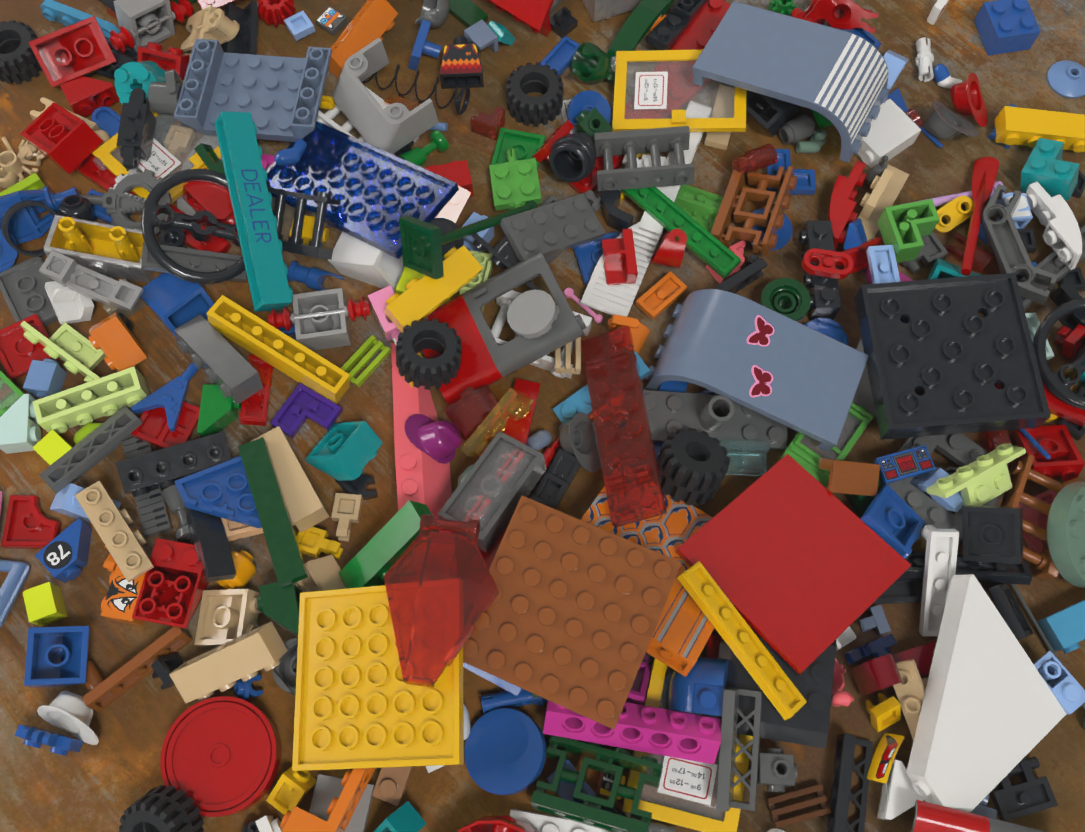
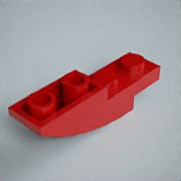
M858 160L848 178L842 175L838 176L832 192L827 221H831L834 251H836L839 243L842 245L845 243L846 229L851 222L856 220L858 215L857 212H854L857 204L855 200L858 194L856 189L857 187L862 188L867 174L864 173L866 163Z

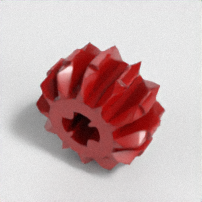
M259 0L257 2L259 16L268 26L274 24L278 28L280 24L285 25V19L296 14L293 0Z

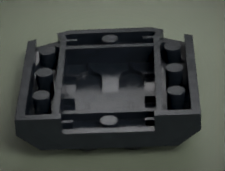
M750 626L807 701L790 719L784 720L763 692L760 738L825 749L829 729L836 640L799 675ZM722 639L719 645L718 658L729 660L727 687L762 691L724 639ZM739 695V707L746 716L755 710V697ZM738 713V723H739L740 721L743 720V718H742V717L739 715V713ZM753 715V716L750 717L749 719H750V721L754 724V715ZM746 722L737 728V734L753 736V731Z

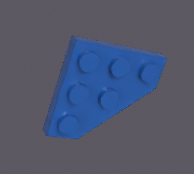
M241 456L174 481L175 487L186 508L259 529L262 528Z

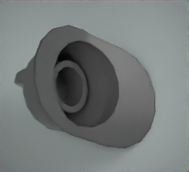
M938 101L932 103L934 111L926 120L924 127L936 138L949 140L961 133L971 137L978 136V130L969 121L950 111Z
M585 413L575 414L571 421L562 423L559 426L560 445L565 452L576 456L578 462L585 470L596 472L600 470L604 462L603 446L590 417Z

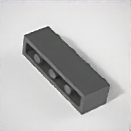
M201 314L174 330L178 338L175 342L179 350L183 354L188 353L190 355V360L197 369L201 367L204 370L205 376L212 384L214 382L218 384L220 392L226 399L230 397L238 405L263 388L259 373Z

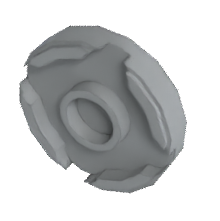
M536 289L525 291L517 296L507 311V321L513 332L518 336L520 335L528 339L540 337L552 328L551 325L554 319L556 321L558 317V307L551 295Z

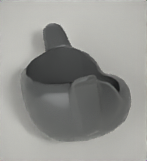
M424 0L420 17L416 19L415 24L422 23V19L431 22L430 28L441 27L449 15V0Z

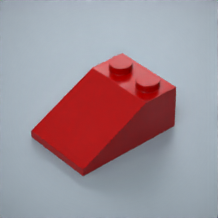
M95 16L28 42L52 88H60V85L80 76L86 77L117 62Z
M55 102L20 133L24 139L68 174L77 170L82 162L98 149L99 145L103 142L85 121Z

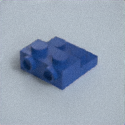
M888 484L878 491L861 518L867 526L904 559L912 552L911 546L920 538V530L925 523Z

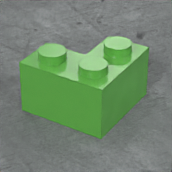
M928 199L885 207L877 224L884 244L893 245L896 262L899 263L916 259L924 246L921 236L930 235L940 219L933 200Z

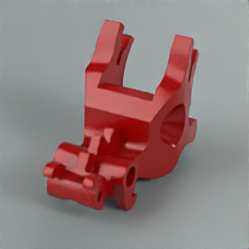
M812 0L807 11L804 12L800 8H795L791 12L792 17L824 25V22H826L832 28L846 30L862 28L870 33H875L876 28L869 27V24L861 21V18L869 20L870 18H878L879 13H874L872 10L861 8L852 0Z

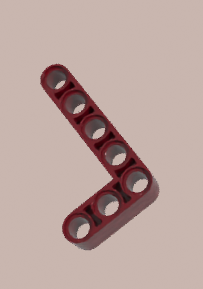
M937 640L894 655L892 653L852 668L851 672L861 696L903 682L895 662L914 659L920 677L929 674Z

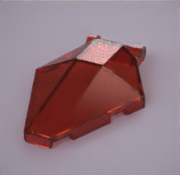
M422 515L419 535L384 575L402 677L406 684L434 687L446 666L452 664L474 631V625L484 611L487 612L499 594L477 546L480 532L479 520L470 519L469 522L435 519L432 515ZM432 530L449 531V532H459V533H468V534H467V537H466V536H463V535L457 534V533L436 532V531H432Z

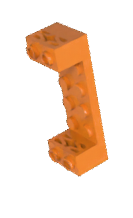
M376 768L347 770L341 782V786L344 788L339 798L334 797L326 813L330 816L328 821L294 806L292 811L288 810L281 821L280 828L283 829L282 832H345Z

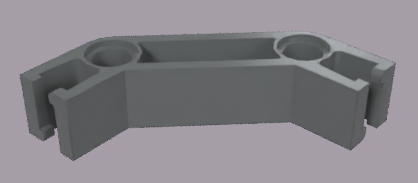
M998 184L984 209L981 223L982 229L1001 274L1015 273L1016 276H1024L1027 281L1018 282L1021 297L1045 305L1050 291H1043L1031 284L1032 282L1049 286L1048 289L1053 290L1058 275L1032 265L1012 219L1020 203L1022 192L1015 190L1013 197L1009 200V206L1004 207L997 204V201L1002 199L1007 187ZM996 216L999 217L1001 220L998 222L991 221L989 218Z

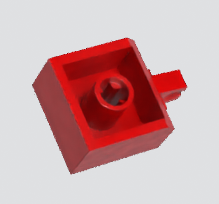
M190 181L183 186V200L195 212L201 210L208 211L216 217L218 222L236 225L230 194L226 188L206 181Z

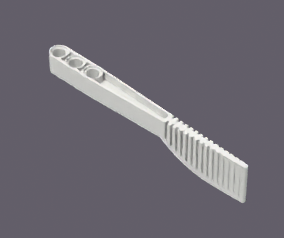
M690 102L686 111V118H710L712 109ZM690 132L689 150H684L685 164H691L704 132ZM669 151L666 165H676L674 151ZM681 185L656 188L675 202ZM644 211L641 221L628 228L633 231L638 271L636 283L607 285L602 254L592 273L580 304L609 315L616 314L628 317L664 227Z

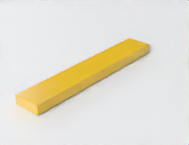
M698 561L678 576L677 579L783 719H790L807 701L701 562Z

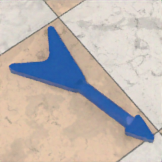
M191 362L181 376L176 377L131 407L132 412L136 414L155 408H165L169 430L174 432L188 391L189 381L199 369Z

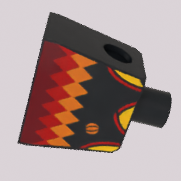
M463 36L456 37L454 44L444 46L440 67L441 89H456L457 83H459L458 88H462L465 85L469 88L484 87L483 69L477 46L475 44H467V39Z

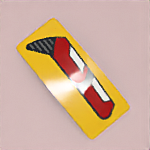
M891 733L883 735L872 758L867 774L868 780L885 784L888 782L892 764L905 738L904 736Z

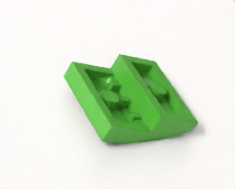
M681 185L674 203L711 233L723 197L690 185Z

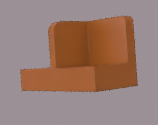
M827 458L819 459V468L830 470L829 492L867 496L877 495L879 464Z

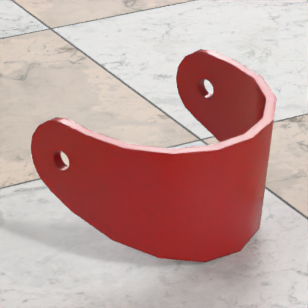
M682 229L666 231L650 263L680 268L687 242L686 233Z

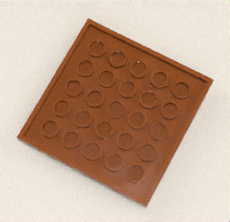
M521 495L463 627V662L615 730L682 562Z

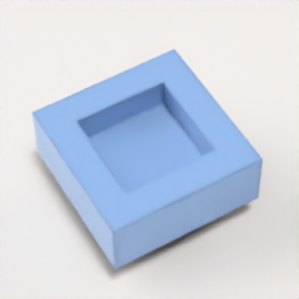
M304 11L284 20L285 26L296 41L316 32L313 23Z

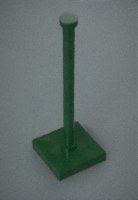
M530 200L523 206L441 234L440 227L409 215L399 217L403 266L433 279L444 277L442 245L499 225L502 218L522 213L538 206L535 201Z

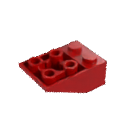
M156 538L150 558L154 567L145 574L132 619L187 629L202 599L203 590L207 589L210 582L205 581L202 562H198L195 545Z

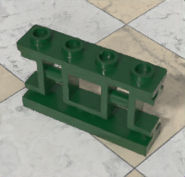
M550 736V744L546 751L547 757L559 761L552 784L538 780L536 791L534 790L531 799V805L534 810L609 832H649L652 813L640 810L639 805L644 784L659 788L663 765L659 764L657 759L650 756L637 758L630 756V752L624 749L614 748L612 751L602 748V745L597 743H583L575 739ZM567 752L584 757L580 772L565 769L568 759ZM623 768L640 772L636 788L621 784ZM588 769L615 776L609 800L582 793ZM561 780L576 784L573 794L575 802L555 797L558 795ZM617 796L633 800L630 812L631 818L611 813L614 811Z

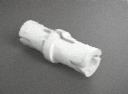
M926 37L916 41L917 57L915 58L919 69V80L924 82L930 81L934 77L932 68L934 55L931 53V41L929 38L926 40Z

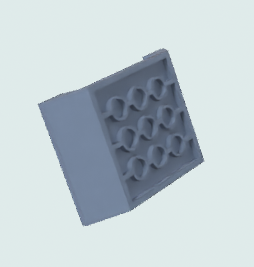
M195 39L174 118L205 135L217 136L214 122L222 111L251 112L252 120L257 127V139L296 142L297 139L304 138L315 128L332 49L308 47L306 58L225 53L218 40Z

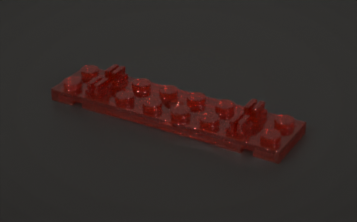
M628 326L581 341L611 524L616 528L667 514L637 358L633 349L634 343L631 330ZM621 421H627L624 427H618Z

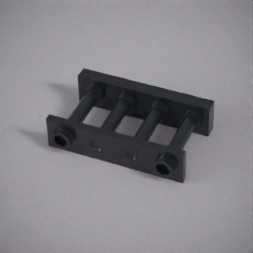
M266 182L268 192L277 194L274 215L277 218L276 230L278 239L282 242V251L332 260L333 250L323 248L322 237L327 204L340 206V201L331 199L330 193L316 191V196L271 188V182ZM286 197H296L291 237L289 236L288 240H284L281 231ZM307 200L317 201L312 241H309L308 245L303 244L304 239L301 236Z

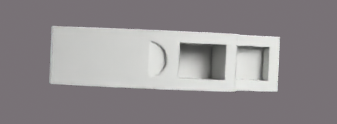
M1038 181L1030 184L1026 197L1030 209L1038 217L1039 222L1046 227L1042 235L1045 243L1051 246L1057 253L1060 261L1065 263L1070 270L1075 269L1082 254V238L1072 210L1060 194L1051 197Z

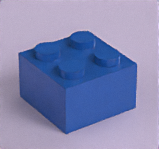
M1028 0L984 2L974 19L988 56L1029 50L1041 32Z

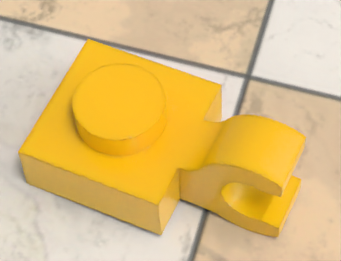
M311 527L306 531H299L296 536L302 554L318 558L320 553L324 552L328 556L333 555L334 558L340 559L343 548H340L341 543L328 540L329 535L325 530Z

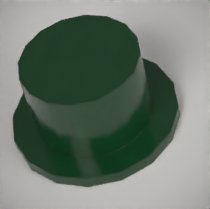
M779 278L767 284L762 291L760 301L762 306L794 321H798L809 311L811 298L809 291L799 281L790 278Z

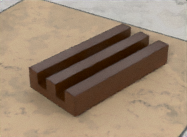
M822 784L767 798L766 802L774 827L777 829L830 814L831 810L827 806V798L823 794ZM816 792L817 798L775 809L774 803ZM820 804L821 809L779 821L778 815Z

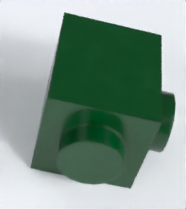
M595 107L588 111L586 109L582 110L575 117L577 122L573 128L577 133L584 132L589 134L594 141V133L610 132L613 129Z

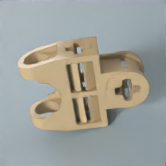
M210 5L188 18L186 29L191 34L183 41L180 49H183V54L190 55L191 57V53L187 51L193 50L195 39L218 40L220 44L229 42L237 35L240 25L235 20L232 21L225 16L223 10L220 8L216 9Z

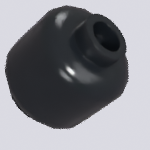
M69 195L59 205L61 216L96 221L91 202L87 198L80 195Z

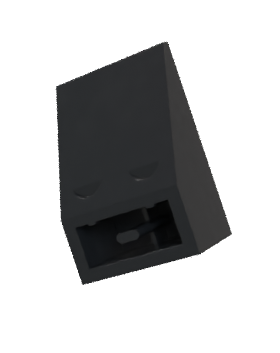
M746 90V113L772 137L802 107Z

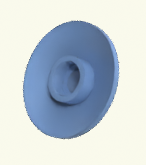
M1064 60L1056 62L1047 72V83L1056 94L1069 99L1083 97L1085 95V67L1074 61Z

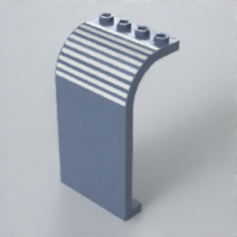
M735 1L731 4L692 67L693 82L696 85L702 86L705 80L709 78L806 107L822 114L837 128L842 141L840 160L848 163L853 154H858L862 144V137H867L869 134L872 119H877L881 108L880 104L881 102H886L890 89H887L888 67L885 59L864 38L847 31Z

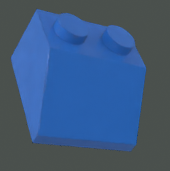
M90 626L29 628L24 686L40 688L85 684L87 680Z

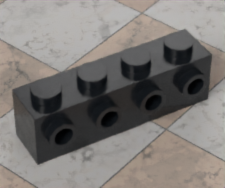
M807 221L803 230H800L801 262L805 253L810 249L818 248L834 251L831 221ZM810 262L812 265L817 266L816 263ZM804 271L803 285L809 291L811 298L808 311L809 320L820 317L834 320L841 308L838 279L811 275Z
M219 432L115 463L124 492L126 494L132 493L133 497H138L150 493L148 488L159 485L160 489H165L175 485V480L231 460V455L224 433Z

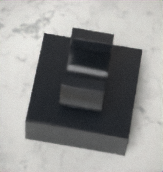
M564 6L550 17L551 30L563 38L577 27L578 20Z
M177 652L157 658L151 665L154 669L153 679L159 677L164 683L160 687L162 690L174 685L169 674L184 663Z

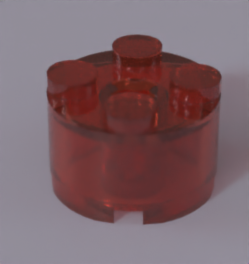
M487 385L475 389L473 386L465 389L461 393L462 398L445 409L449 420L465 442L478 440L481 438L479 433L485 430L488 433L502 423L506 417L505 413H507L501 402Z

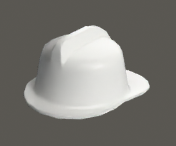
M63 691L49 706L43 705L38 708L39 716L48 723L66 730L85 743L91 745L98 744L99 739L97 735L89 728L93 709L86 706L82 696Z

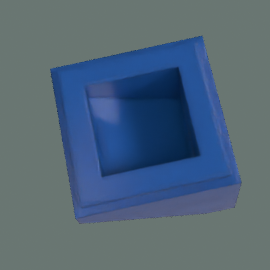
M860 218L849 224L843 247L844 250L858 247L867 241Z

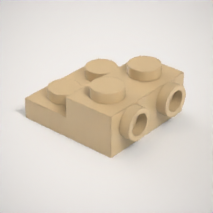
M250 589L203 590L195 645L217 647L258 628V613L261 612L258 609L257 596L260 593Z

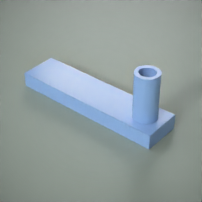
M893 245L868 246L866 253L872 284L900 282ZM900 319L901 322L908 323L905 319Z

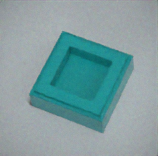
M495 21L488 23L490 29L498 36V41L510 46L514 43L515 37L503 24Z

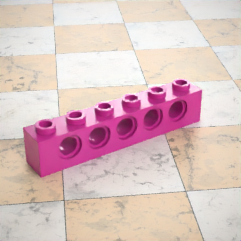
M548 700L543 734L714 765L721 744V719L625 702L615 730Z

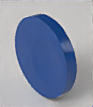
M509 708L490 711L477 720L470 730L469 737L466 739L464 752L466 767L474 782L487 792L498 795L520 793L530 787L542 772L546 759L544 735L538 724L523 712Z

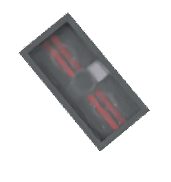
M499 431L438 513L442 527L488 553L510 522L521 495L527 497L546 471L544 454Z

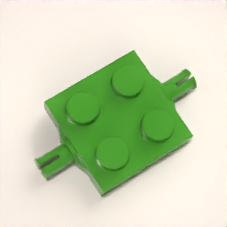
M511 148L512 156L510 149L506 151L508 162L489 165L496 211L512 210L525 205L530 200L535 201L536 204L542 203L536 158L517 160L516 149Z

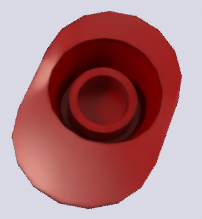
M970 73L966 81L953 85L950 88L952 105L958 113L974 116L978 125L985 127L988 123L986 105L980 91L977 75Z

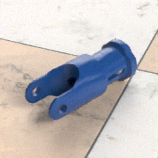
M295 260L290 264L287 274L289 282L297 281L304 283L306 287L317 291L327 290L323 285L327 276L343 280L345 278L317 267L308 268L299 265V262Z

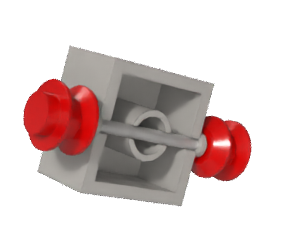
M170 0L113 1L119 24V33L113 30L110 31L111 37H109V41L115 50H119L122 53L126 52L125 46L133 48L138 52V46H147L148 42L159 43L175 35L173 20L184 23V17L189 18L193 15V6L188 0H178V4L174 1L170 2Z
M342 288L293 294L294 313H290L286 307H283L282 312L279 313L272 308L271 314H268V324L278 330L284 327L287 332L290 331L292 323L295 324L296 341L312 351L351 345L349 318L354 323L357 317H363L367 321V316L371 315L369 300L364 301L363 296H361L360 302H355L350 298L347 303Z

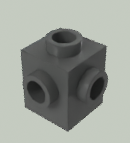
M775 748L766 749V753H759L757 786H767L768 792H785V787L795 785L798 769L796 763H794L793 755L783 754V749Z

